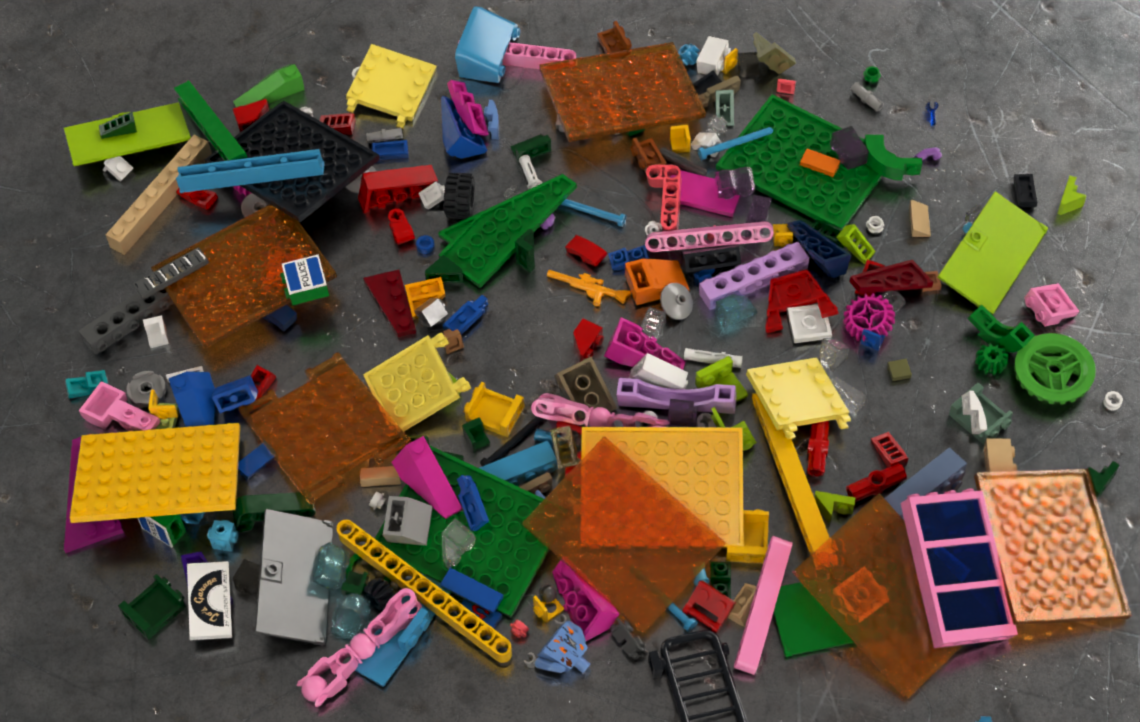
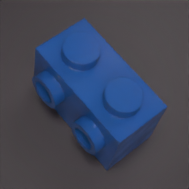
M251 375L216 387L212 398L219 413H223L225 411H232L239 406L253 403L256 401L258 390Z

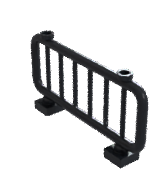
M701 630L670 637L661 644V657H659L657 650L649 652L648 663L653 680L662 678V672L664 669L666 670L682 722H690L693 719L735 710L738 722H747L726 655H729L728 644L726 642L721 643L719 636L715 632ZM703 638L710 639L715 648L714 650L674 659L670 658L668 651L672 645ZM717 654L721 668L679 678L676 677L672 663ZM715 673H723L727 687L685 697L682 696L678 682ZM729 691L733 706L688 716L684 701Z

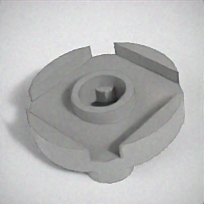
M153 371L139 372L133 376L130 384L129 382L127 384L128 397L137 408L149 407L152 389L157 394L158 403H162L165 399V381L161 375H157ZM146 386H148L149 388H151V389H150L149 391H147V392H144V391H143V390H145V387H146Z

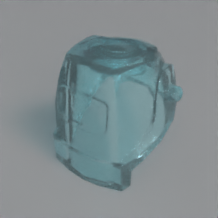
M354 593L346 594L341 599H336L337 606L332 614L330 632L338 638L351 641L355 635L364 633L363 629H366L369 614L371 613L370 601Z

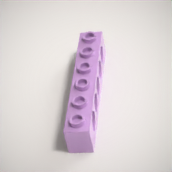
M799 242L787 244L784 248L771 251L763 257L755 258L744 265H738L734 269L722 272L711 279H705L702 283H699V295L710 311L770 285L771 279L807 269L809 256Z

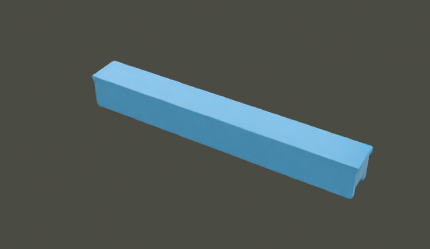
M320 149L182 166L177 168L179 174L176 177L180 193L317 176L324 175V160L322 159Z

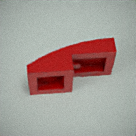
M178 188L176 191L178 195L206 210L219 198L215 192L209 190L180 193Z
M578 235L565 246L568 253L580 256L584 263L597 266L608 255L604 249Z

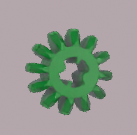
M989 343L988 346L982 345L980 350L976 352L975 365H978L979 371L984 370L985 375L989 372L994 376L996 372L1001 374L1003 369L1007 368L1009 357L1005 353V348L1000 349L998 344L992 346Z

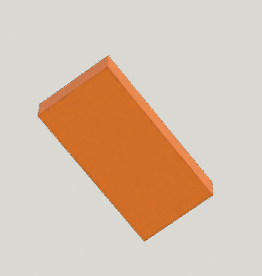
M807 148L800 161V166L834 177L841 160Z

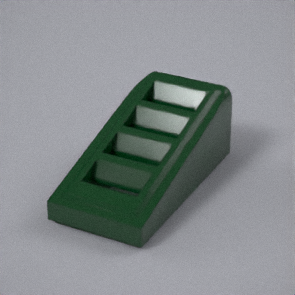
M133 112L99 125L101 139L137 132Z
M817 220L811 226L816 231L822 227L823 229L819 233L842 249L845 247L836 238L842 231V228Z

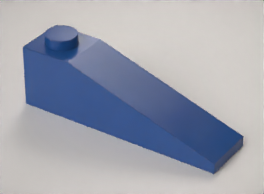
M442 96V132L446 152L450 156H456L460 159L486 153L487 148L481 136L473 134L465 125L457 112L453 100Z
M184 372L168 378L185 426L214 425L215 403L212 395L215 386L210 373Z

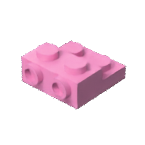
M1059 283L1031 288L1024 297L1026 306L1034 311L1036 320L1041 322L1044 327L1059 324L1062 319L1075 317L1079 313V310Z

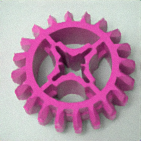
M865 293L864 298L857 296V301L851 300V305H847V311L843 314L846 331L850 333L851 337H855L857 341L863 338L864 342L866 339L865 335L862 336L864 329L887 336V331H892V325L895 324L893 306L889 304L887 298L883 300L881 295L876 298L874 293H872L871 297H868ZM868 313H870V317H871V318H870V323H869V321H868V318H869Z

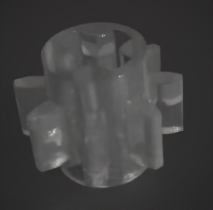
M713 115L706 121L708 125L706 131L708 133H716L719 137L727 130L725 126L727 125V120L722 115L719 118L717 115Z

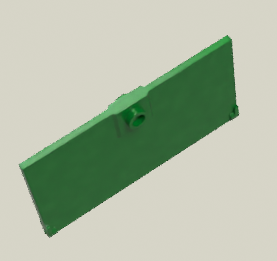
M899 563L866 569L889 601L858 624L838 612L832 593L834 588L857 571L781 586L773 613L785 657L918 631L919 626Z

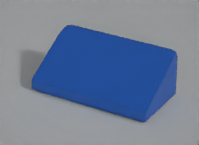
M263 442L238 462V471L247 481L278 456V453L266 442Z

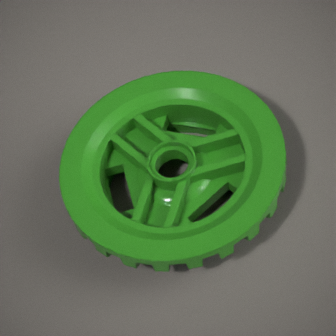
M1056 333L1034 336L1017 352L1014 361L1016 379L1020 381L1022 389L1028 390L1030 396L1035 395L1038 397L1039 401H1049V404H1054V402L1065 404L1067 401L1072 403L1077 398H1082L1090 390L1096 373L1093 357L1086 347L1071 337ZM1056 366L1060 371L1057 373L1052 372L1049 367ZM1034 373V375H1035V376L1038 378V380L1043 384V386H1042L1041 384H1039V383L1032 377L1031 374ZM1076 374L1078 376L1076 383L1071 387L1067 386L1071 375Z

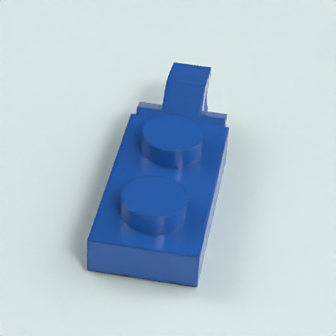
M481 295L475 302L473 300L467 301L443 324V329H450L451 331L458 329L462 335L483 315L485 308L488 306V299Z
M461 475L457 479L461 489L458 497L470 530L477 531L488 523L489 519L470 475Z

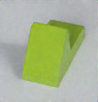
M1069 176L1057 214L1062 215L1084 206L1086 195L1076 192L1078 185H1075L1077 177Z
M815 491L814 498L818 509L829 524L831 523L833 511H837L840 514H853L854 497Z

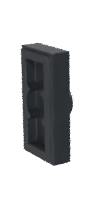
M713 70L684 89L693 104H696V96L705 93L707 88L722 81Z
M1014 174L1013 179L1018 207H1037L1038 202L1033 174Z

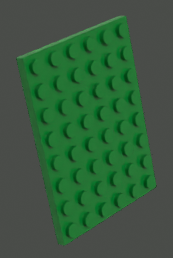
M772 94L738 137L768 127L773 129V133L729 148L716 164V169L815 220L824 221L843 229L883 177L875 172L867 163L864 156V139ZM807 148L841 160L834 177L800 166V161Z
M429 445L458 500L461 489L457 479L461 475H470L472 477L489 522L479 530L471 531L463 510L445 519L435 509H432L427 546L387 542L383 536L384 523L374 539L418 572L439 582H442L449 568H452L503 594L504 597L496 611L512 618L566 520L569 511ZM407 484L399 497H409L428 504Z

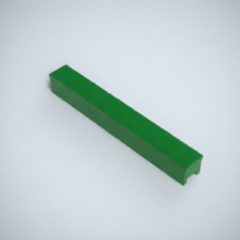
M189 80L174 87V91L180 97L178 98L179 103L224 161L247 158L246 152Z

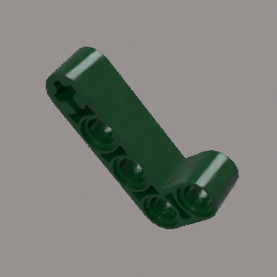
M310 492L245 495L236 499V510H233V518L236 531L246 532L253 528L255 521H264L265 509L309 518L314 516L316 511L313 495Z

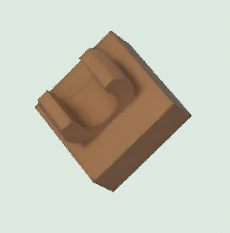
M458 329L443 331L444 337L446 336L449 342L448 345L443 347L446 354L464 348L461 333Z

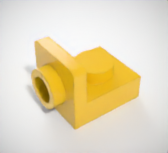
M773 224L774 246L785 247L787 244H793V232L789 230L787 224Z

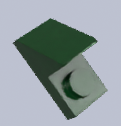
M1112 461L1109 467L1105 465L1100 473L1088 467L1085 479L1092 501L1095 503L1115 477L1120 466L1118 463Z

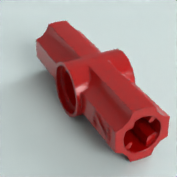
M829 421L813 423L811 425V438L809 437L807 455H809L807 474L811 475V477L824 476L825 460L829 447Z
M897 463L882 471H872L868 477L846 486L848 497H854L855 502L871 495L877 496L882 494L884 489L906 480L907 475L902 464Z

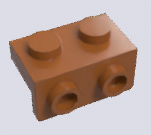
M617 21L613 22L612 29L597 33V38L610 62L630 56L631 41L629 38H626L623 27L619 26Z
M636 138L632 139V146L630 147L632 155L637 157L639 167L644 169L645 173L651 165H667L652 138L642 142H638Z

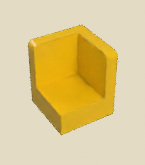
M688 125L670 127L672 151L677 154L690 152L691 138Z

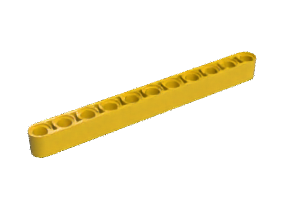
M752 393L755 411L813 564L817 571L837 566L838 561L834 547L792 439L786 438L783 429H776L758 395Z
M342 520L338 523L336 529L339 540L400 588L411 589L415 593L417 601L496 661L505 663L511 659L512 647L507 638L350 520ZM345 530H350V531H351V532L348 533V534H343V532H344ZM359 542H366V544L362 546L358 545ZM375 553H381L379 557H373ZM392 564L397 565L394 569L388 568ZM407 576L412 577V579L408 581L403 580ZM421 588L428 589L426 592H419ZM436 600H443L441 604H435L434 602ZM454 611L459 612L457 616H450ZM472 623L475 624V627L469 629L466 628V625ZM486 635L491 636V639L487 641L481 638ZM499 648L507 649L504 653H499L497 650Z

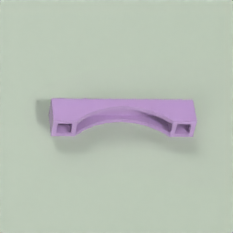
M619 378L616 394L619 406L712 412L711 408L715 407L718 413L735 414L737 398L735 385L715 384L700 389H671L630 378Z

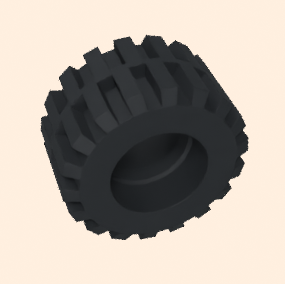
M450 172L446 178L444 190V212L446 218L467 219L472 216L474 208V177L472 174Z

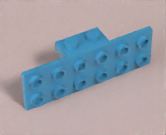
M422 574L447 594H451L450 591L440 586L441 582ZM421 588L419 592L423 593L426 592L428 589ZM410 596L403 597L402 604L410 600ZM436 600L434 603L441 604L443 600ZM421 604L422 607L407 628L399 631L385 644L380 645L379 649L376 647L374 654L368 659L361 660L363 663H359L355 671L380 686H385L410 649L416 645L418 638L428 628L436 614ZM414 607L409 614L416 613L417 608ZM382 629L377 630L375 635L381 634Z

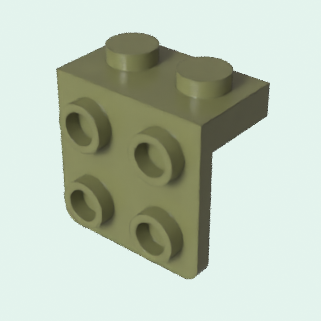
M757 32L753 34L757 58L760 62L767 64L770 70L781 74L796 64L795 58L775 42L771 44Z

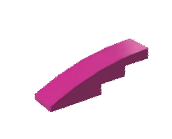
M450 80L447 83L457 112L465 125L473 134L489 135L481 104L475 103L473 93L467 92L464 82Z

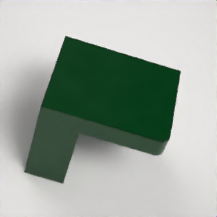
M480 417L462 425L463 436L473 453L490 446V441L484 432L483 422Z
M350 571L346 582H343L341 588L342 595L362 600L363 590L369 579L368 572L364 571L363 574Z

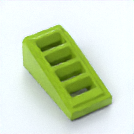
M855 224L846 225L836 237L863 264H866L867 259L869 260L876 252Z

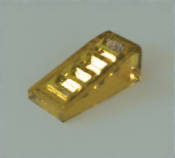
M570 426L550 429L558 468L578 465L580 460L577 457L578 452ZM566 432L567 436L557 438V434ZM568 440L567 444H559V441ZM563 448H570V451H561ZM571 455L572 458L564 459L563 456Z

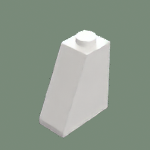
M648 353L631 369L629 376L630 379H639L652 385L671 389H685L688 384V380H686L688 372Z

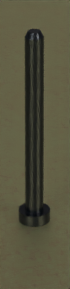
M536 416L489 458H483L480 461L481 466L497 461L545 419Z

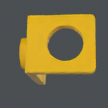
M737 48L725 56L723 73H728L737 65Z
M154 389L151 390L148 407L150 413L160 419L177 418L179 414L174 405H158L157 394Z
M535 595L533 597V611L545 623L564 611V607L556 598L552 602L546 603L541 602ZM554 603L557 608L554 612L549 613L545 605Z

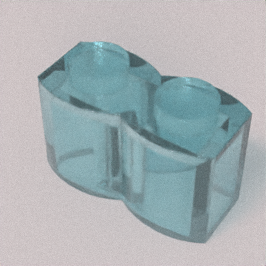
M330 542L321 546L317 557V565L313 573V582L331 591L341 588L343 582L346 581L345 570L350 564L349 552Z

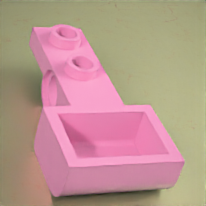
M102 381L79 409L81 416L86 421L106 430L112 420L119 422L128 431L155 430L160 423L158 417L126 403L128 399L125 392Z

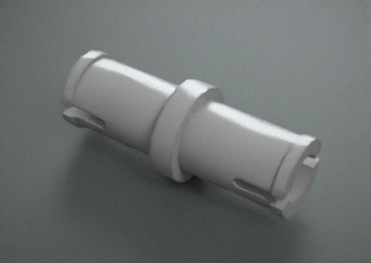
M855 82L852 85L850 91L856 94L862 103H867L875 112L882 109L884 103L877 99L872 91L866 90L859 82Z
M402 127L366 133L367 142L371 144L403 139Z

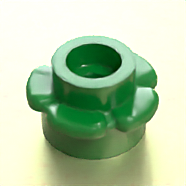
M874 66L868 67L863 73L864 79L871 83L877 82L881 77L879 69Z

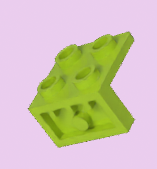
M730 356L696 372L695 385L698 389L715 384L735 385L736 402L748 396L747 391L732 372L733 361Z

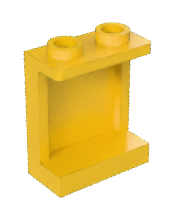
M481 382L473 390L471 401L465 404L463 410L467 422H470L480 417L483 422V428L508 437L524 409V397L516 394L515 398L512 399L487 389L485 383Z
M761 509L754 511L743 510L744 546L727 545V562L763 564L768 549V511Z

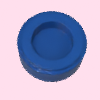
M428 235L419 237L416 241L417 250L422 254L431 253L435 248L434 239Z

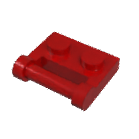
M702 580L699 581L682 612L687 616L691 615L711 628V631L718 634L736 602ZM696 603L719 617L718 620L715 622L695 609Z

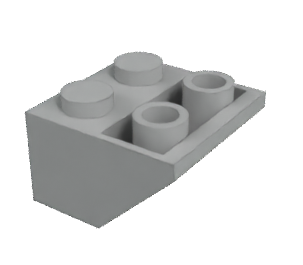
M389 496L383 536L386 541L427 546L433 507L409 497Z

